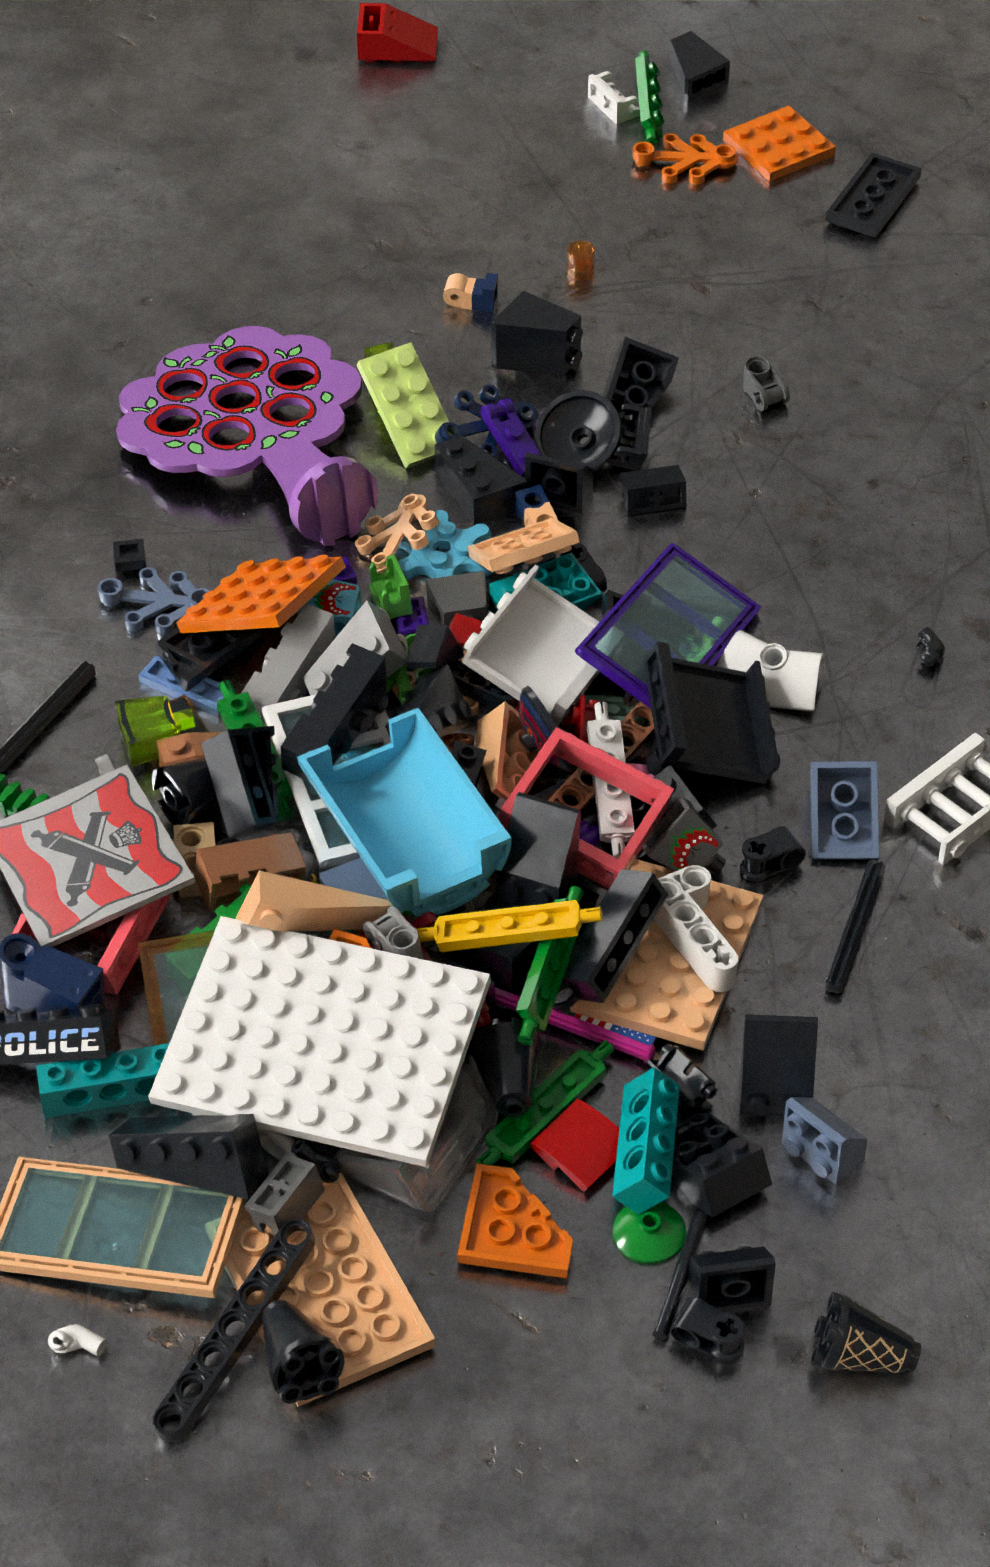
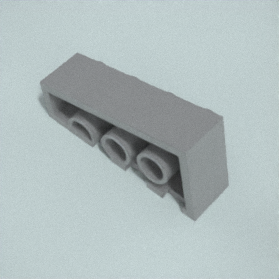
M307 603L296 612L298 616L293 624L287 622L281 630L283 637L277 649L270 647L265 655L262 672L255 671L241 694L249 693L264 727L267 726L261 711L264 706L302 698L309 692L303 677L335 639L332 613ZM286 719L280 720L282 727L284 726Z

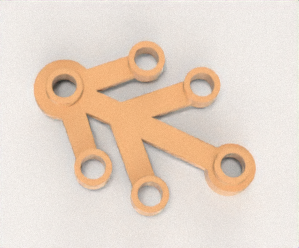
M417 494L407 495L402 499L398 509L384 518L378 515L372 516L365 522L370 535H363L355 541L359 554H369L376 547L388 541L383 552L374 555L371 559V562H374L377 567V573L382 574L386 572V556L396 553L404 536L409 540L414 550L423 549L429 544V539L424 530L435 528L439 524V520L434 511H428V502L425 496ZM418 520L423 530H416L411 525V522ZM398 521L396 524L392 525L391 527L385 530L386 527Z

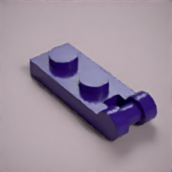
M506 398L500 400L497 405L491 403L482 406L480 410L482 419L515 472L524 477L526 453L541 456L542 454L515 413L512 400ZM498 416H501L504 421L501 422Z

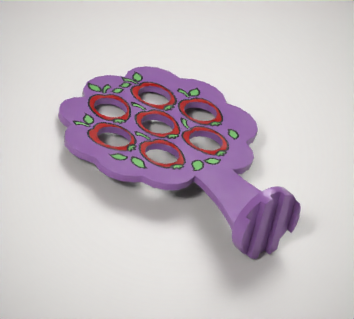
M244 326L232 329L219 336L213 344H192L167 354L158 363L155 376L141 378L129 383L122 389L119 395L121 411L125 415L118 421L116 434L122 447L130 452L146 455L151 465L159 470L171 473L200 471L209 476L228 477L251 471L263 462L270 469L285 494L293 525L305 538L321 542L324 546L335 545L334 540L345 535L352 538L361 531L360 523L368 514L371 506L374 509L377 506V482L374 476L359 461L345 456L330 458L317 448L329 444L341 435L345 428V414L343 410L353 405L362 392V378L357 369L346 362L332 360L331 348L325 341L319 338L301 334L283 336L271 328L261 326ZM240 358H253L262 362L259 368L248 373L237 374L225 369L228 363ZM292 370H305L314 374L310 381L297 386H287L276 381L280 375ZM183 380L196 381L203 385L199 391L187 396H172L165 392L168 386ZM243 392L255 397L252 403L238 409H228L217 404L222 397L231 393ZM287 405H299L309 410L306 416L295 421L283 422L271 417L275 410ZM184 415L196 420L192 427L179 432H167L158 428L161 421L172 416ZM228 428L242 429L249 433L245 440L233 445H219L210 440L215 433Z

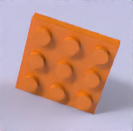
M789 105L723 132V140L728 145L733 146L736 152L769 182L835 156L836 146Z

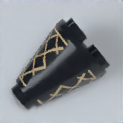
M834 1291L830 1294L826 1307L827 1316L820 1315L814 1328L813 1336L819 1339V1343L815 1345L812 1353V1366L825 1370L914 1372L921 1354V1343L915 1342L911 1335L852 1298Z

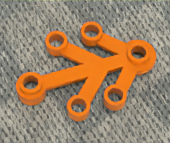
M665 134L663 136V148L669 151H654V146L649 142H638L633 146V159L639 166H648L651 164V161H679L672 166L662 169L661 179L666 184L677 182L678 174L699 162L706 163L689 170L688 180L694 185L704 183L705 175L717 168L728 169L738 162V154L733 146L728 144L715 146L701 134L692 135L690 137V145L680 140L677 134Z

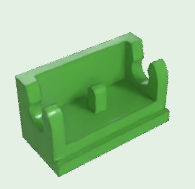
M395 554L386 556L387 570L382 574L377 573V567L372 562L369 567L371 584L368 586L375 605L385 610L389 614L390 619L413 614L409 585Z

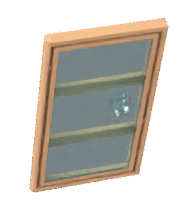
M18 1157L0 1203V1271L215 1298L246 1199L117 1168Z

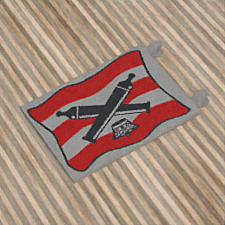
M107 754L95 758L101 776L7 818H4L0 809V869L41 948L45 946L54 947L196 882L128 765L114 769Z

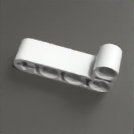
M692 865L658 878L669 895L654 921L709 989L715 992L729 991L735 985L738 955L702 911L709 900L710 872L702 866Z

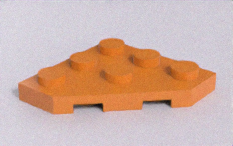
M476 1163L457 1253V1263L567 1279L573 1251V1238L565 1229H560L551 1218L549 1210L535 1194H530L521 1183V1178L513 1168Z

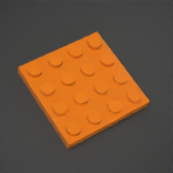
M324 554L312 559H303V557L298 556L286 561H279L277 558L260 563H255L253 560L245 561L237 566V570L233 574L223 578L218 587L203 595L204 599L197 605L191 606L186 610V614L176 622L180 633L280 627L346 568L342 556L328 557V555Z

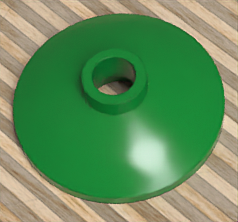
M664 1202L658 1203L639 1215L628 1207H624L616 1216L613 1224V1239L619 1251L627 1258L643 1264H658L670 1260L680 1252L686 1237V1226L682 1216L676 1209ZM644 1224H654L655 1226L648 1227Z

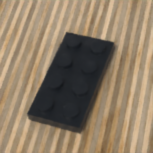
M871 153L827 210L825 221L876 238L921 177L922 168Z

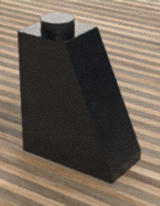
M689 31L670 40V64L686 101L729 83L730 60L695 33Z

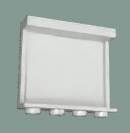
M534 565L528 574L522 572L512 587L515 589L512 594L506 592L496 606L499 610L495 614L489 612L480 626L482 631L479 634L473 632L463 647L467 650V653L462 663L518 701H520L521 690L528 685L541 700L558 727L570 712L571 706L577 703L600 673V671L575 653V649L597 626L599 621L534 579L539 568L537 565ZM613 628L596 648L611 658L621 646L625 636Z

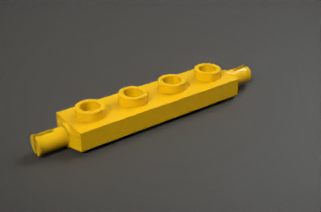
M572 900L439 916L434 927L415 929L418 932L420 942L436 941L440 952L575 937L578 936L582 923L602 922L603 914L600 906L580 909L577 901Z

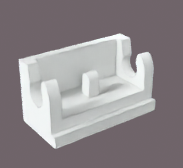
M605 71L597 75H589L588 98L616 125L640 116L639 107H635L632 104L639 101L636 96L626 98L615 88L613 82L606 83L604 81L613 77L611 72Z

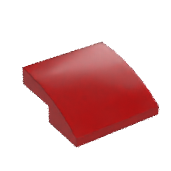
M577 1099L538 1135L529 1146L553 1171L559 1167L585 1192L616 1162L619 1127L595 1108Z

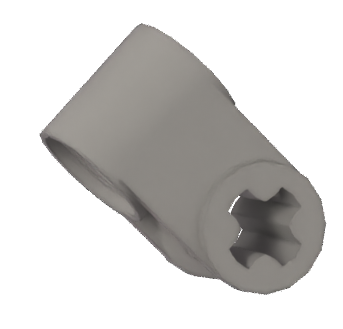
M395 906L389 907L387 913L374 922L367 921L362 925L367 939L375 949L424 960L417 930L403 917Z

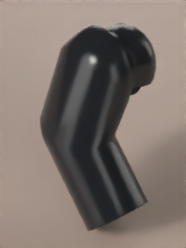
M926 627L918 634V639L926 648L924 652L920 653L919 658L927 667H932L936 661L939 663L942 660L945 646L931 628Z
M299 1138L293 1143L291 1152L300 1159L314 1163L322 1181L333 1183L338 1180L341 1165L337 1158L317 1150L305 1139Z

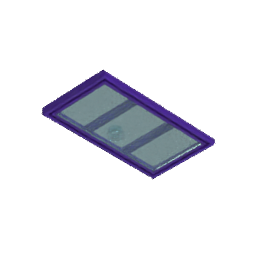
M671 543L575 649V653L651 709L643 659L657 641L669 643L671 658L714 666L735 633L739 630L743 631L758 614L762 606L675 543Z

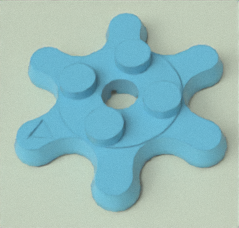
M444 510L434 511L439 524L431 530H424L429 539V544L425 548L414 550L405 536L398 549L405 550L409 554L408 557L398 561L407 581L418 575H425L433 579L484 571L485 577L494 573L470 559L467 546L492 538V533L488 526L476 524L468 529H458ZM436 548L446 549L448 552L436 551Z

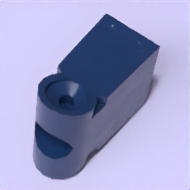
M11 934L1 941L0 968L3 1002L7 1009L15 1012L25 1008H36V1012L39 1013L47 1012V1009L56 1006H68L69 1010H80L81 1006L95 1003L101 1004V1008H105L103 968L50 946L40 948L37 941L25 934Z

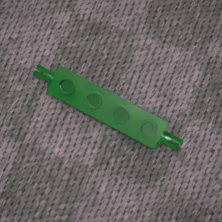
M643 50L635 58L640 120L646 135V142L655 146L658 143L657 139L663 137L662 125L664 124V118L661 114L663 104L659 97L661 87L658 82V76H660L656 64L653 61L650 62L648 51Z
M226 680V685L222 681L218 687L224 698L217 700V709L227 730L264 727L249 693L236 694L230 680ZM271 742V753L276 754V764L272 766V781L277 783L279 819L285 820V817L289 819L292 816V811L286 801L291 799L293 794L285 772L282 770L280 759Z
M572 886L569 888L567 898L556 899L554 903L576 900L579 905L584 891L577 886ZM577 936L541 940L539 942L516 1008V1012L523 1019V1025L517 1039L520 1040L521 1044L531 1045L535 1032L545 1031Z
M604 1040L593 1052L578 1049L534 1090L532 1106L528 1112L519 1117L506 1116L485 1136V1145L489 1149L476 1159V1163L493 1165L499 1158H502L513 1164L530 1148L529 1144L574 1101L577 1099L581 1100L606 1076V1067L603 1061L614 1052L611 1043Z

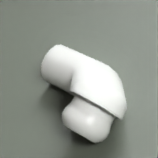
M73 1324L53 1331L49 1335L48 1345L52 1350L60 1354L83 1348L96 1356H100L107 1346V1339L81 1325Z

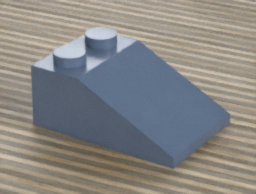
M877 761L811 762L810 814L812 860H879Z

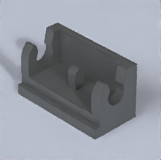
M289 1154L283 1156L244 1206L246 1211L250 1213L253 1224L259 1232L262 1233L267 1225L272 1231L271 1234L275 1237L279 1229L287 1221L303 1219L325 1191L316 1165Z

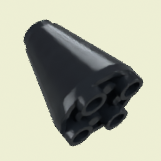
M277 1300L270 1303L263 1311L262 1325L269 1374L274 1390L280 1395L282 1401L288 1404L300 1400H308L318 1395L332 1394L339 1387L340 1382L338 1378L341 1376L345 1364L341 1347L294 1305L285 1300Z

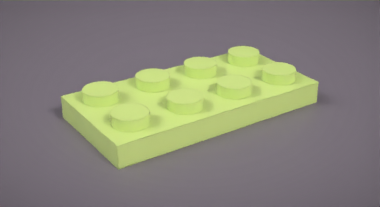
M412 342L359 360L357 363L358 370L405 469L434 459L435 432L443 423L449 422Z

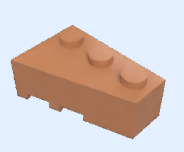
M292 832L197 849L195 880L208 912L215 911L221 904L228 907L242 894L238 890L246 882L252 886L259 870L304 881L306 865Z

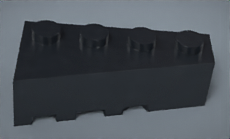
M354 643L350 645L346 651V654L349 656L344 666L336 665L330 674L333 680L326 692L318 691L313 699L310 715L302 714L280 746L282 770L309 781L298 763V756L328 744L331 749L332 764L334 766L337 759L349 751L354 740L361 733L363 734L367 731L371 721L379 713L384 712L389 701L384 656Z

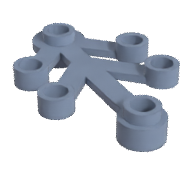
M152 567L143 568L139 572V579L143 587L152 588L154 592L123 589L121 581L116 578H106L98 584L99 599L107 606H115L121 601L149 604L137 611L134 610L126 613L124 617L125 626L129 631H139L144 627L145 620L171 607H181L170 614H161L156 617V631L161 635H167L174 630V624L186 614V610L191 606L197 605L204 599L203 595L211 591L207 588H196L188 580V576L184 571H174L169 575L170 587L174 591H182L186 596L175 595L158 577L157 570Z

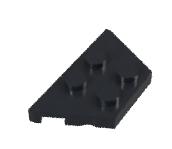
M176 627L156 642V652L182 689L188 692L263 636V628L180 633L179 628Z

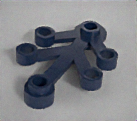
M491 384L485 385L479 392V399L486 405L491 403L497 405L500 400L505 399L499 395L498 389ZM460 391L454 398L455 407L461 411H468L482 419L480 411L482 405L474 401V397L469 391ZM485 392H489L492 397L487 396ZM460 398H464L467 404L463 403ZM525 401L513 403L515 413L525 429L533 428V424L538 419V412L535 407ZM498 416L500 421L503 422L504 420L502 419V417ZM483 419L461 425L446 422L435 432V441L439 443L460 435L466 437L489 431L480 448L489 451L490 455L494 458L497 455V441Z

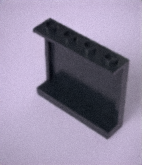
M657 641L643 659L660 765L666 767L671 765L677 769L765 784L773 773L778 770L780 755L777 752L775 729L772 727L770 703L767 701L765 678L762 675L760 661L755 660L747 672L671 658L669 643Z

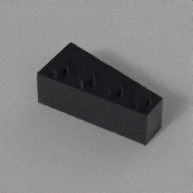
M254 1114L134 1117L109 1134L117 1169L248 1200L268 1177Z

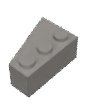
M366 600L304 675L303 680L310 696L317 694L319 690L326 692L333 680L330 674L337 664L344 666L349 658L346 651L352 643L385 657L386 678L407 664L408 658L385 611Z

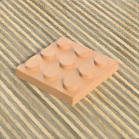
M550 518L467 546L470 559L491 572L503 574L513 570V565L521 562L532 564L543 559L542 555L554 552V554L568 552L572 549L571 545L580 543L576 530L554 518Z

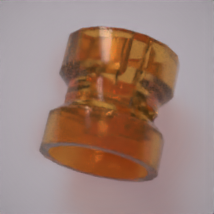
M578 240L568 245L567 258L569 261L567 262V274L572 279L586 280L593 276V259L595 257V247L593 244Z

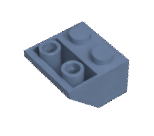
M790 1097L786 1101L782 1144L791 1155L800 1157L808 1163L817 1175L827 1178L837 1185L865 1160L867 1138L813 1097Z

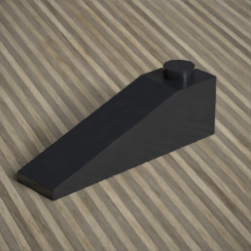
M625 337L615 353L603 396L613 404L618 413L624 415L632 414L621 411L623 404L652 408L671 384L679 357Z

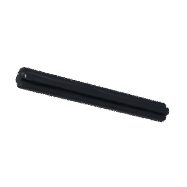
M87 661L81 662L0 747V773L4 772L96 675L93 664H89Z
M873 859L866 866L826 978L825 989L828 992L836 994L843 992L885 873L886 866L882 861L877 862Z

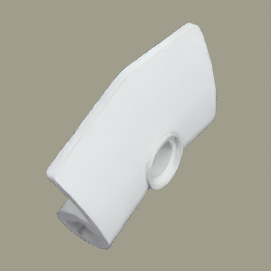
M742 630L735 633L716 666L747 672L755 660L760 661L762 675L765 678L767 701H769L770 707L802 711L815 710L817 684L822 681L824 674V653L785 650L780 644H768ZM775 660L781 661V662H780L778 665H776V666H770V665H769L772 661H775Z

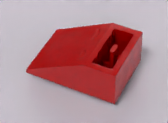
M360 3L357 25L358 60H392L396 62L436 61L437 26L386 3Z

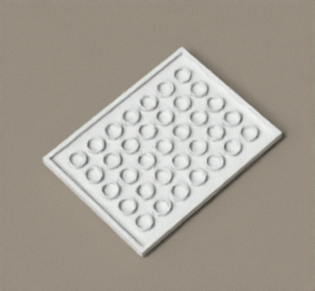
M221 916L149 1093L150 1103L198 1115L231 1116L235 1114H254L258 1129L427 1167L491 983L490 974L293 931L279 932L243 924L242 920Z

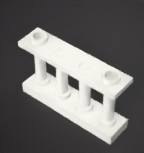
M977 733L972 734L886 801L884 822L892 828H895L904 820H910L941 843L938 862L942 865L946 864L953 857H960L967 846L990 829V795L963 777L969 770L976 769L990 779V763L983 759L985 739ZM948 786H955L983 808L972 816L941 792ZM926 803H933L961 825L949 833L918 809Z

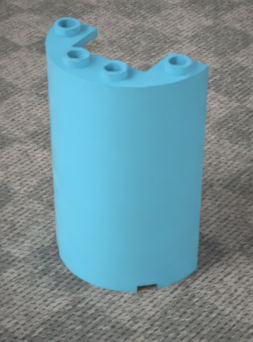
M419 708L388 720L391 743L333 766L331 749L328 744L298 756V763L390 903L403 913L405 910L411 911L414 916H421L426 912H433L435 915L458 908L485 890L490 885L487 879L495 869L501 871L505 865L511 848V836Z

